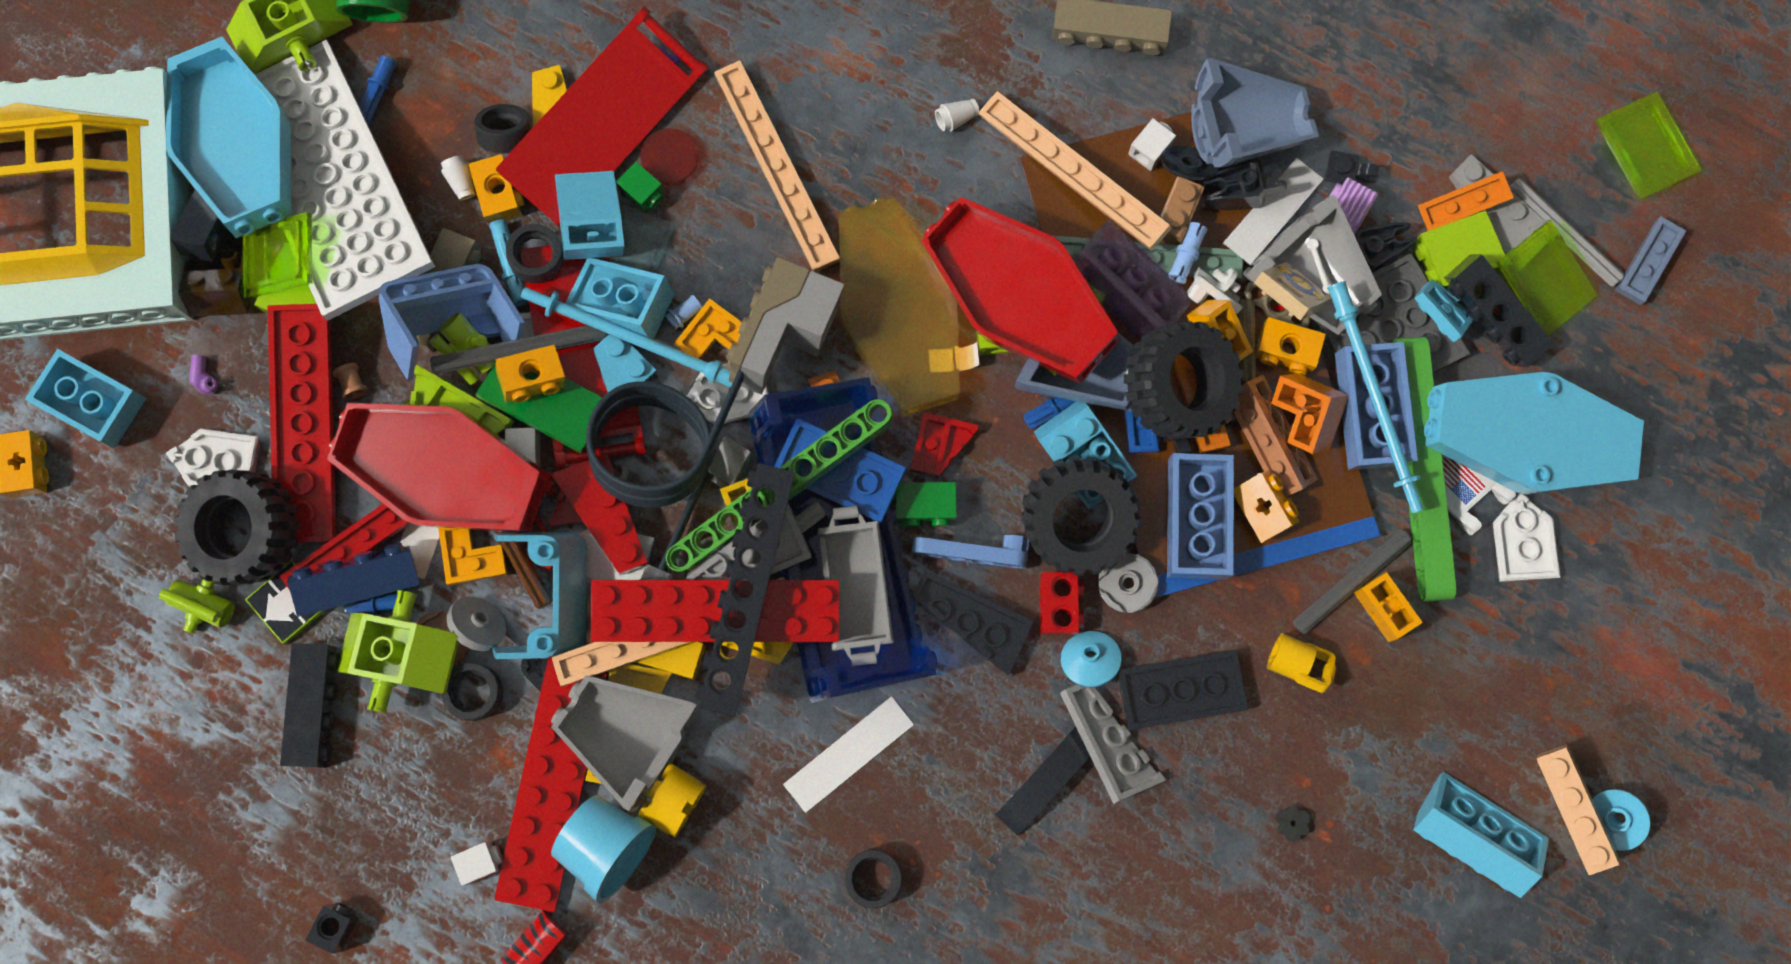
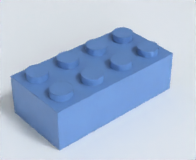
M1404 342L1365 345L1407 464L1409 465L1418 461ZM1345 346L1335 353L1339 391L1349 395L1342 413L1348 470L1393 467L1395 464L1352 346Z
M1173 453L1168 459L1167 578L1227 580L1233 576L1234 455Z

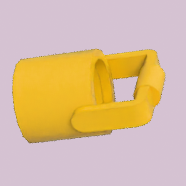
M1281 633L1269 656L1267 669L1290 678L1312 690L1325 693L1334 681L1336 657L1330 651ZM1315 657L1326 662L1322 681L1308 676Z

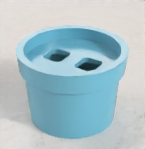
M595 795L585 801L563 826L554 842L551 854L552 857L584 884V890L597 903H603L626 883L642 862L654 840L656 826L641 817H632L599 795Z

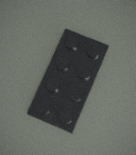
M1237 650L1119 670L1117 673L1128 731L1248 710Z

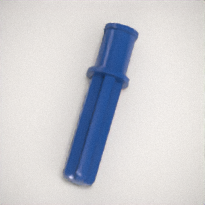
M380 56L372 78L368 77L367 82L369 84L359 104L368 126L384 92L390 88L388 83L398 65L396 61L386 56Z

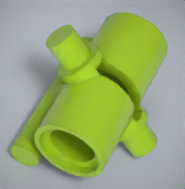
M460 312L451 316L439 329V332L450 342L449 344L439 334L429 341L441 355L490 345L487 338L479 334ZM496 362L474 366L479 374H483L493 367ZM470 367L457 370L470 385L479 379V376Z
M177 579L171 584L169 589L163 588L158 596L159 599L165 601L166 605L186 613L185 619L187 620L183 630L189 633H195L198 624L203 623V621L219 628L225 627L235 609L234 602L214 594L215 588L213 587L215 583L213 581H205L204 579L197 586Z

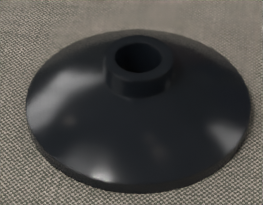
M1171 147L1161 157V163L1167 171L1189 181L1210 179L1219 170V167L1207 164L1195 147Z

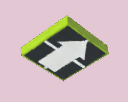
M293 560L288 562L277 575H273L245 599L284 645L289 643L326 611L323 610L297 617L290 590L280 578L281 574L297 564Z

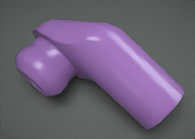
M192 355L190 383L202 394L211 395L215 393L218 388V382L206 372L207 357Z

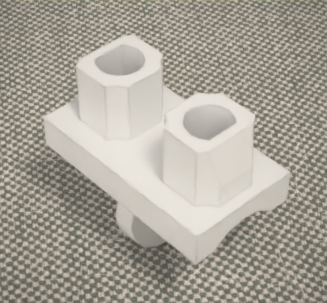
M1198 267L1193 273L1195 281L1187 293L1189 298L1197 304H1201L1210 294L1215 300H1230L1236 314L1243 308L1238 303L1240 300L1239 296L1235 294L1241 287L1235 282L1237 277L1235 270L1231 268L1223 273L1216 269L1212 276H1210Z

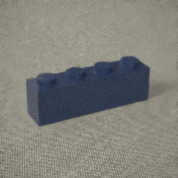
M396 543L386 546L384 552L373 554L372 551H365L354 555L353 560L342 562V559H334L323 563L324 567L311 570V567H303L292 572L293 575L288 576L287 583L297 617L419 585L410 546Z

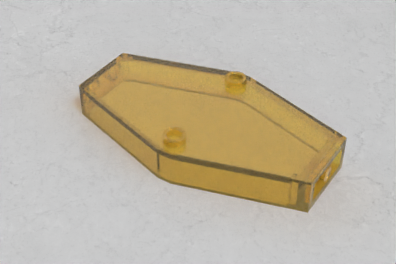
M881 197L873 200L871 205L861 208L859 206H851L839 214L840 283L844 284L841 297V323L845 334L902 416H906L959 399L957 300L921 242L923 237L895 197L891 199Z

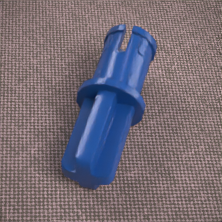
M1056 397L1052 399L1046 398L1045 403L1023 415L1024 421L1030 429H1034L1054 418L1076 401Z
M397 594L379 595L345 604L343 608L346 613L371 612L373 615H378L379 612H392Z

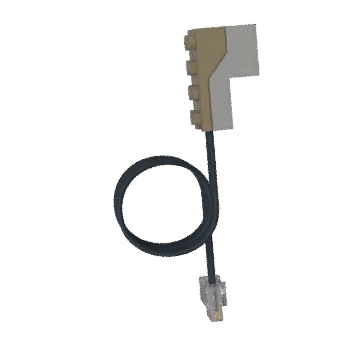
M779 257L776 258L773 266H767L762 278L764 283L761 292H755L750 304L752 310L749 318L744 317L738 331L740 334L737 344L732 343L726 359L728 363L726 370L731 371L729 382L732 385L711 431L704 414L689 397L661 383L649 381L629 382L612 389L598 402L587 425L586 445L593 475L604 490L622 502L646 508L668 506L681 501L691 494L659 567L655 568L646 565L640 580H671L672 575L666 572L668 568L666 562L667 551L680 541L709 475L708 468L711 464V451L740 387L762 395L784 344L818 357L839 309L844 284ZM635 406L658 407L684 419L699 436L703 450L694 466L682 477L672 482L661 485L634 484L615 476L599 461L595 449L603 427L614 415L624 409Z

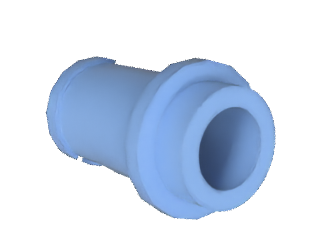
M691 295L675 309H668V314L665 315V318L674 330L679 327L682 329L684 327L683 324L701 310L702 305L694 295Z

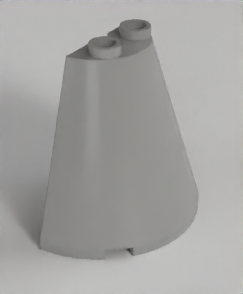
M1334 194L1312 208L1313 212L1302 215L1286 228L1252 263L1254 267L1252 269L1248 267L1243 273L1248 280L1254 283L1262 271L1288 262L1291 265V269L1298 270L1322 289L1323 284L1313 254L1306 247L1308 240L1316 239L1319 243L1317 251L1328 283L1333 285L1346 281L1353 305H1357L1359 309L1357 315L1361 313L1365 316L1377 306L1375 301L1382 295L1340 203ZM1332 300L1324 310L1309 316L1337 335L1341 334L1343 336L1347 333L1344 323L1340 322L1339 319H1335L1334 313H1336V309Z
M586 675L582 682L577 681L568 695L572 699L570 704L565 709L560 707L555 712L551 723H553L551 728L625 810L634 812L640 806V803L637 802L639 798L647 800L648 794L655 782L662 780L663 772L669 763L674 761L686 739L684 727L685 725L689 728L691 727L696 715L697 705L682 699Z

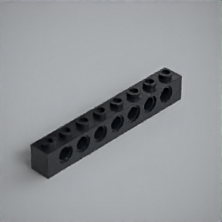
M758 463L757 469L751 468L747 486L752 487L750 499H743L739 515L745 518L742 530L736 529L732 547L737 548L735 560H728L725 577L730 578L727 591L721 590L717 608L723 610L720 621L714 620L710 638L715 639L713 651H706L702 669L708 670L705 682L699 681L695 699L700 700V709L736 717L795 476L793 471ZM765 488L772 489L776 496L775 502L768 507L762 506L758 501L759 492ZM758 518L765 520L768 524V531L762 537L753 535L750 529L751 523ZM748 549L757 550L761 556L760 563L755 567H749L743 561V555ZM743 579L750 581L753 585V593L748 597L738 595L736 592L738 581ZM739 610L745 614L746 622L742 627H734L729 623L728 616L731 611ZM723 642H735L738 646V654L732 658L724 656L721 651ZM723 671L729 674L731 684L728 687L720 688L714 683V675L717 672Z

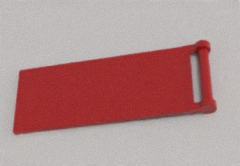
M645 6L496 167L497 173L559 228L560 220L555 174L615 171L709 67L703 60L700 62L650 15L651 11ZM641 23L693 70L689 76L637 29Z
M550 245L521 249L522 265L527 268L545 266L552 257ZM563 257L561 269L552 279L543 283H529L525 281L526 287L549 297L556 291L559 293L558 301L565 303L587 258L564 260ZM611 257L595 258V259H599V260L611 262ZM529 301L534 336L586 326V324L557 312H553L550 317L545 316V307ZM602 340L556 349L565 378L602 398L608 393L594 354V347ZM637 406L624 409L614 415L603 427L598 438L603 439L633 434L634 442L596 447L595 453L597 457L608 454L609 457L636 453L637 456L646 454ZM552 438L557 469L566 467V464L589 460L587 449H584L581 454L576 451L564 453L562 447L564 444Z

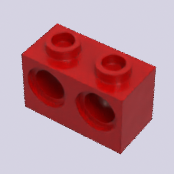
M1042 572L1040 574V635H1077L1079 628H1084V610H1079L1078 598H1083L1084 583L1083 580H1078V576H1074L1073 572H1067L1066 574L1062 572ZM1065 582L1070 588L1069 595L1065 597L1057 595L1054 591V584ZM1056 612H1066L1070 617V624L1066 627L1057 625L1054 620Z

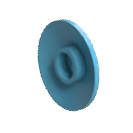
M1097 631L1081 632L1070 638L1064 645L1061 653L1062 669L1072 682L1080 686L1099 687L1110 682L1119 672L1121 652L1117 643L1108 635ZM1087 652L1096 653L1092 658L1087 657L1085 654Z
M1610 789L1599 793L1593 798V802L1615 850L1626 851L1633 849L1646 839L1650 831V815L1644 803L1637 796L1624 790ZM1618 812L1622 813L1626 818L1625 822L1617 821L1615 814Z

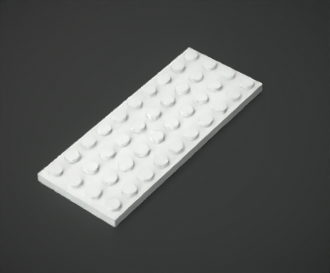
M324 40L309 48L317 62L314 69L305 61L310 71H300L292 56L255 74V76L275 98L288 116L291 124L292 215L280 221L324 319L328 321L378 296L383 283L418 276L434 268L435 265L329 42Z

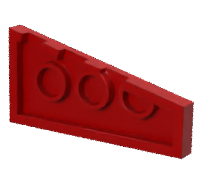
M608 454L598 456L602 465L615 475ZM589 460L551 473L620 576L648 566L626 503L613 497L601 487L593 475Z

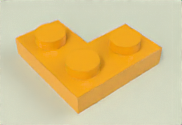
M709 298L675 341L674 346L680 351L698 359L704 357L715 341L729 350L732 343L737 344L740 336L738 331L742 322Z
M438 528L446 585L451 586L508 575L505 551L502 544L474 549L471 529Z

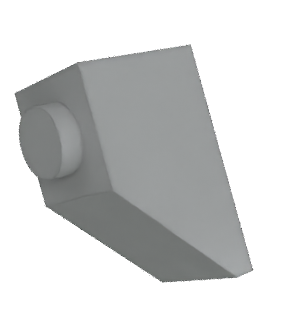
M725 435L708 468L710 475L713 476L711 482L719 488H724L742 481L755 464L751 452Z

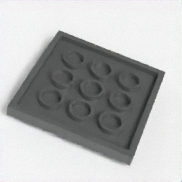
M1412 253L1372 273L1382 295L1375 301L1377 306L1365 316L1359 313L1356 317V322L1365 345L1393 343V340L1398 338L1426 337L1430 346L1433 374L1470 354L1461 338L1452 342L1447 335H1444L1439 330L1435 321L1420 309L1418 302L1414 299L1428 281ZM1316 322L1321 333H1325V340L1334 356L1343 347L1352 346L1347 333L1343 336L1341 334L1337 335Z

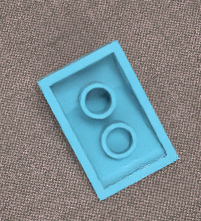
M587 258L565 304L654 340L675 293L664 275L595 258Z

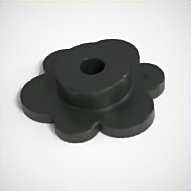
M1290 806L1287 811L1281 810L1276 814V821L1279 823L1277 831L1279 834L1285 835L1289 841L1297 842L1301 835L1309 833L1307 824L1310 821V816L1306 811H1299L1296 806ZM1292 820L1295 823L1294 826H1291L1290 824Z

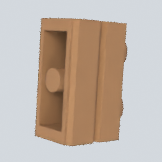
M1181 177L1176 178L1160 216L1171 226V230L1160 241L1161 243L1181 245L1204 190L1202 185Z

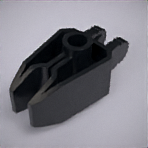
M1251 159L1216 172L1214 177L1206 179L1201 184L1204 187L1203 193H1213L1204 197L1206 207L1218 210L1260 208L1265 201V196L1274 195L1287 189V184L1284 180L1262 182L1264 179L1281 175L1284 172L1282 164L1276 163L1259 167L1258 162Z
M1393 222L1360 229L1355 234V238L1372 273L1400 257L1415 243L1417 237L1403 241L1394 238L1407 232L1411 227L1410 223Z

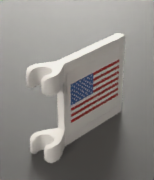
M1442 455L1448 512L1458 521L1468 535H1473L1481 528L1482 524L1467 511L1490 490L1504 505L1508 504L1516 496V492Z

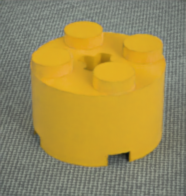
M669 763L661 776V779L664 780L663 783L659 780L655 782L648 794L652 801L647 800L637 816L652 823L664 833L676 837L687 822L693 808L698 804L707 786L684 770Z

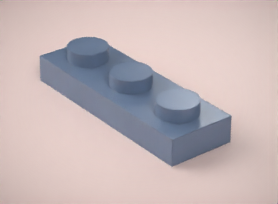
M1662 216L1657 218L1615 291L1639 305L1645 303L1686 230Z

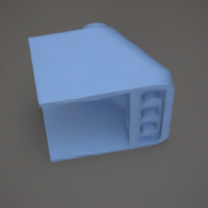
M472 264L387 281L380 287L379 303L387 345L407 381L413 380L419 347V340L416 336L439 331L440 327L458 312L473 325L479 334L484 335L486 338L500 336L503 342L522 338L525 321L493 271L485 265Z

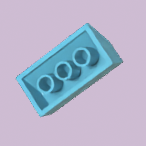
M1445 772L1439 775L1418 811L1413 830L1424 839L1444 849L1449 855L1463 861L1476 872L1496 882L1504 890L1510 891L1521 898L1543 875L1549 838Z

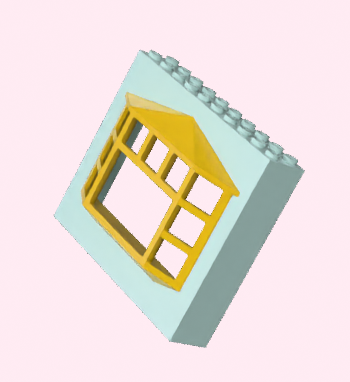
M146 67L142 71L117 70L112 74L93 72L83 77L63 75L53 80L33 78L23 83L0 82V143L25 140L26 154L25 164L0 167V178L74 170L77 240L74 246L0 253V340L195 320L194 316H189L178 293L187 256L180 255L170 239L189 202V181L169 157L166 149L167 72L163 68ZM126 130L128 161L85 158L84 134ZM73 136V159L37 163V139ZM86 170L127 172L129 175L130 203L88 202ZM87 213L128 214L130 216L131 246L89 245Z

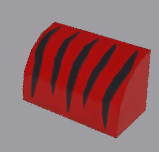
M542 910L503 954L501 960L503 964H544L568 937L570 932L545 910Z

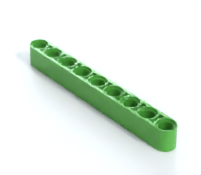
M1426 337L1394 339L1393 343L1404 342L1418 461L1408 466L1412 476L1420 475L1421 477L1420 480L1414 481L1424 508V510L1412 513L1409 506L1418 594L1423 602L1453 600L1456 596V580L1442 454L1425 446L1426 436L1424 434V427L1428 421L1430 409L1427 400L1432 387H1434L1430 346Z
M881 399L870 401L782 465L781 469L795 472L789 500L887 430L894 421V412L889 404ZM877 408H885L887 410V416L882 422H874L872 420V413ZM852 426H860L862 428L861 437L857 440H849L847 437L848 430ZM830 443L836 444V455L829 459L824 458V447ZM805 461L811 462L812 472L806 477H801L798 473L800 464ZM752 488L674 544L667 551V565L674 571L689 573L734 539L736 529L742 530L745 518L739 516L743 499H750ZM762 489L758 494L765 507L771 506L775 502L776 496L772 489ZM736 515L738 525L734 530L728 531L725 527V521L729 516ZM760 518L755 519V520L751 523V526L754 525L756 522H758V521L761 520V519H760ZM711 533L713 544L711 547L704 549L701 545V538L704 534ZM685 550L689 555V560L685 566L680 567L676 562V557L679 552Z

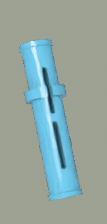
M500 219L491 222L489 228L491 229L503 270L501 277L503 282L507 284L514 306H523L529 303L528 300L521 298L522 291L526 287L525 282L512 272L508 264L506 244L510 237L507 220Z

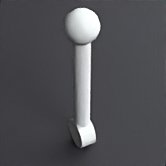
M1310 239L1307 241V250L1313 254L1323 284V294L1330 295L1327 287L1331 284L1328 283L1317 251L1319 243L1316 239Z

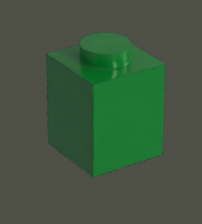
M637 162L616 181L620 192L644 213L650 208H656L663 200L665 192L662 184Z

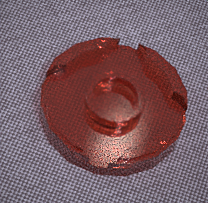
M672 128L661 129L651 134L643 143L640 153L642 167L665 186L679 185L686 181L695 172L698 163L697 148L690 136L681 130Z

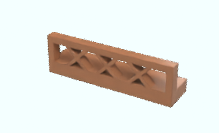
M1262 374L1242 384L1244 386L1243 394L1238 396L1237 400L1240 402L1237 411L1233 413L1264 472L1270 470L1272 474H1276L1283 484L1282 492L1285 497L1317 481L1318 478L1303 449L1289 443L1286 444L1292 428L1282 409L1271 404L1274 394L1264 375Z

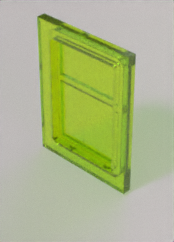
M1657 91L1595 120L1639 200L1664 188L1671 187L1673 184L1702 171Z
M306 212L287 217L277 223L254 230L248 235H243L244 298L250 299L312 284V213Z
M1547 220L1496 262L1520 302L1547 335H1550L1597 296L1552 220Z

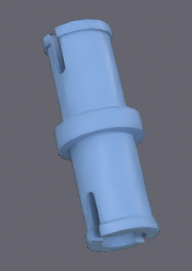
M1191 222L1189 224L1182 245H1178L1176 249L1177 257L1168 274L1171 280L1177 277L1175 282L1186 283L1193 262L1198 260L1200 255L1198 250L1207 232L1205 226L1198 229L1199 223Z

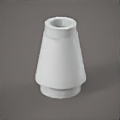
M975 99L941 104L940 108L935 110V118L939 128L942 131L948 130L950 132L979 115V106Z
M462 155L448 158L441 163L443 167L441 172L459 201L470 199L476 195L469 162L465 161Z

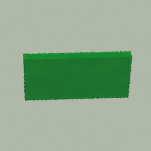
M496 363L476 392V397L580 454L586 447V430L590 416L598 402L602 399L597 394L565 378L564 388H560V391L555 394L543 395L541 393L531 396L529 400L524 402H506L496 373ZM533 372L524 375L528 380H535L539 377Z

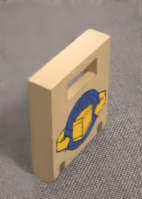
M1288 262L1262 271L1254 282L1255 285L1263 290L1262 294L1264 296L1269 295L1289 311L1288 315L1290 317L1295 316L1299 320L1324 310L1332 300L1328 294L1324 295L1322 289L1298 270L1291 269V265Z

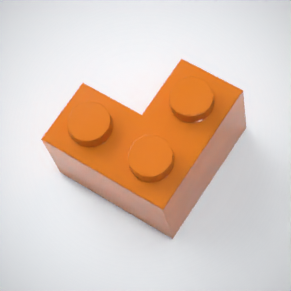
M1296 373L1280 376L1271 404L1296 414L1287 443L1315 454L1330 451L1349 395Z

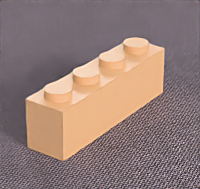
M1568 744L1538 754L1536 758L1588 875L1618 866L1619 857Z

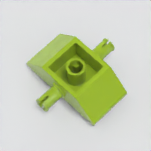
M244 0L240 2L226 30L239 57L253 74L292 55L299 70L307 72L310 70L305 61L309 63L312 69L317 64L308 47L353 24L349 17L337 12L336 0Z
M402 590L397 591L393 614L388 618L364 613H351L336 672L372 679L374 686L367 709L386 714L392 688L396 687L397 684L446 694L459 641L456 639L458 636L455 633L415 624L413 621H410L417 594L407 591L403 592Z

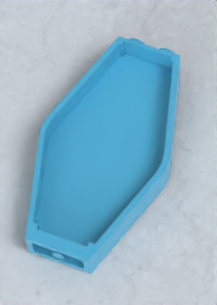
M223 37L168 58L166 149L169 157L235 238L248 235L254 230L277 223L281 219L292 215L291 124L288 116L275 98Z
M1536 372L1447 382L1432 387L1427 400L1428 407H1430L1429 418L1424 427V434L1426 436L1425 446L1516 493L1534 494L1637 480L1639 477L1644 421L1556 374Z

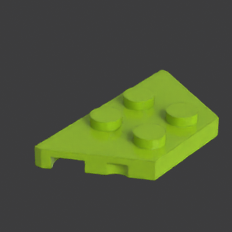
M416 365L414 370L416 379L414 391H411V405L446 406L471 414L497 435L513 425L514 422L510 418Z

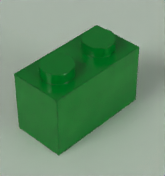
M956 482L900 483L896 492V523H902V527L915 528L920 527V523L932 522L933 527H949L950 522H956Z

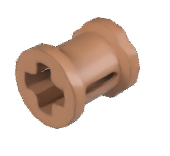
M357 363L344 364L332 372L334 377L339 380L343 390L341 395L345 401L361 398L368 393L367 386L363 385L358 374L360 369Z

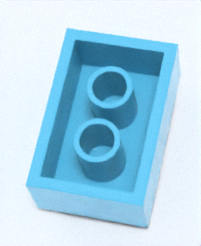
M57 349L25 400L94 439L116 448L147 398Z

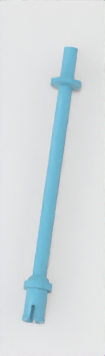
M1341 281L1330 285L1327 289L1336 309V313H1334L1335 319H1339L1345 325L1400 480L1396 481L1393 485L1395 488L1403 487L1412 513L1424 510L1414 481L1420 480L1421 477L1420 475H1411L1356 322L1359 309L1357 305H1353L1346 281Z
M527 287L522 291L521 298L545 307V316L550 317L553 312H557L702 372L708 378V382L714 383L716 381L731 388L732 383L729 382L731 371L726 370V367L721 365V361L705 362L558 301L559 293L556 291L552 293L551 297Z

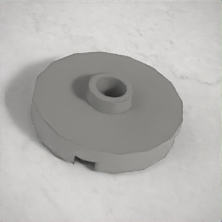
M1128 553L1125 558L1119 555L1115 559L1117 565L1111 569L1104 565L1101 573H1099V590L1101 597L1108 606L1119 612L1134 613L1145 609L1153 602L1158 593L1159 579L1156 569L1149 560L1138 554ZM1127 578L1134 580V586L1131 589H1127L1124 585Z
M467 596L458 599L450 607L446 617L451 633L454 630L458 636L456 639L462 645L472 650L488 651L492 647L499 645L506 633L505 620L500 611L491 603L478 597Z

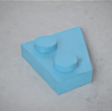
M1433 279L1423 285L1414 298L1418 302L1420 309L1435 321L1439 330L1444 335H1447L1452 342L1461 338L1473 321L1467 314L1466 308L1457 303L1460 300L1456 299Z
M609 334L594 347V354L607 392L629 382L648 381L656 374V369L627 341Z

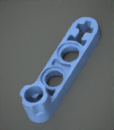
M1004 535L1002 548L914 537L911 553L933 558L1026 569L1030 541L1024 536Z

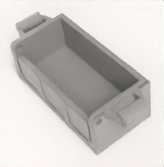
M857 505L833 508L834 515L830 526L818 529L825 580H839V642L831 644L832 651L845 650L848 657L852 660V666L877 664L876 657L880 646L894 644L880 525L878 521L865 522L862 515L858 512ZM859 517V523L835 526V520ZM875 646V651L851 654V649Z

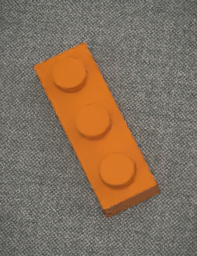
M1501 171L1427 201L1417 207L1425 227L1429 231L1512 200L1514 197L1504 172Z

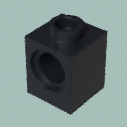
M335 902L334 905H324L305 941L332 954L342 952L359 917L351 914L353 909L342 903ZM331 918H335L339 922L340 927L336 934H332L328 928Z

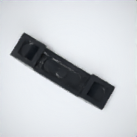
M1076 726L995 814L1017 836L1090 757Z

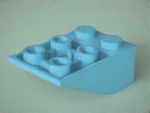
M614 171L555 174L564 260L623 256L624 238Z
M1076 401L1034 431L1037 439L1053 461L1061 458L1065 462L1069 460V456L1079 455L1081 459L1092 456L1096 457L1100 462L1106 461L1111 464L1128 482L1137 476L1086 403ZM1093 490L1075 491L1088 510L1104 499Z

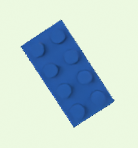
M797 418L774 467L780 468L828 432ZM834 443L826 445L823 449V456L827 459L834 457L837 453V446ZM861 448L806 489L844 507L857 505L860 514L882 524L907 468ZM805 461L800 464L798 473L801 477H806L812 472V463Z

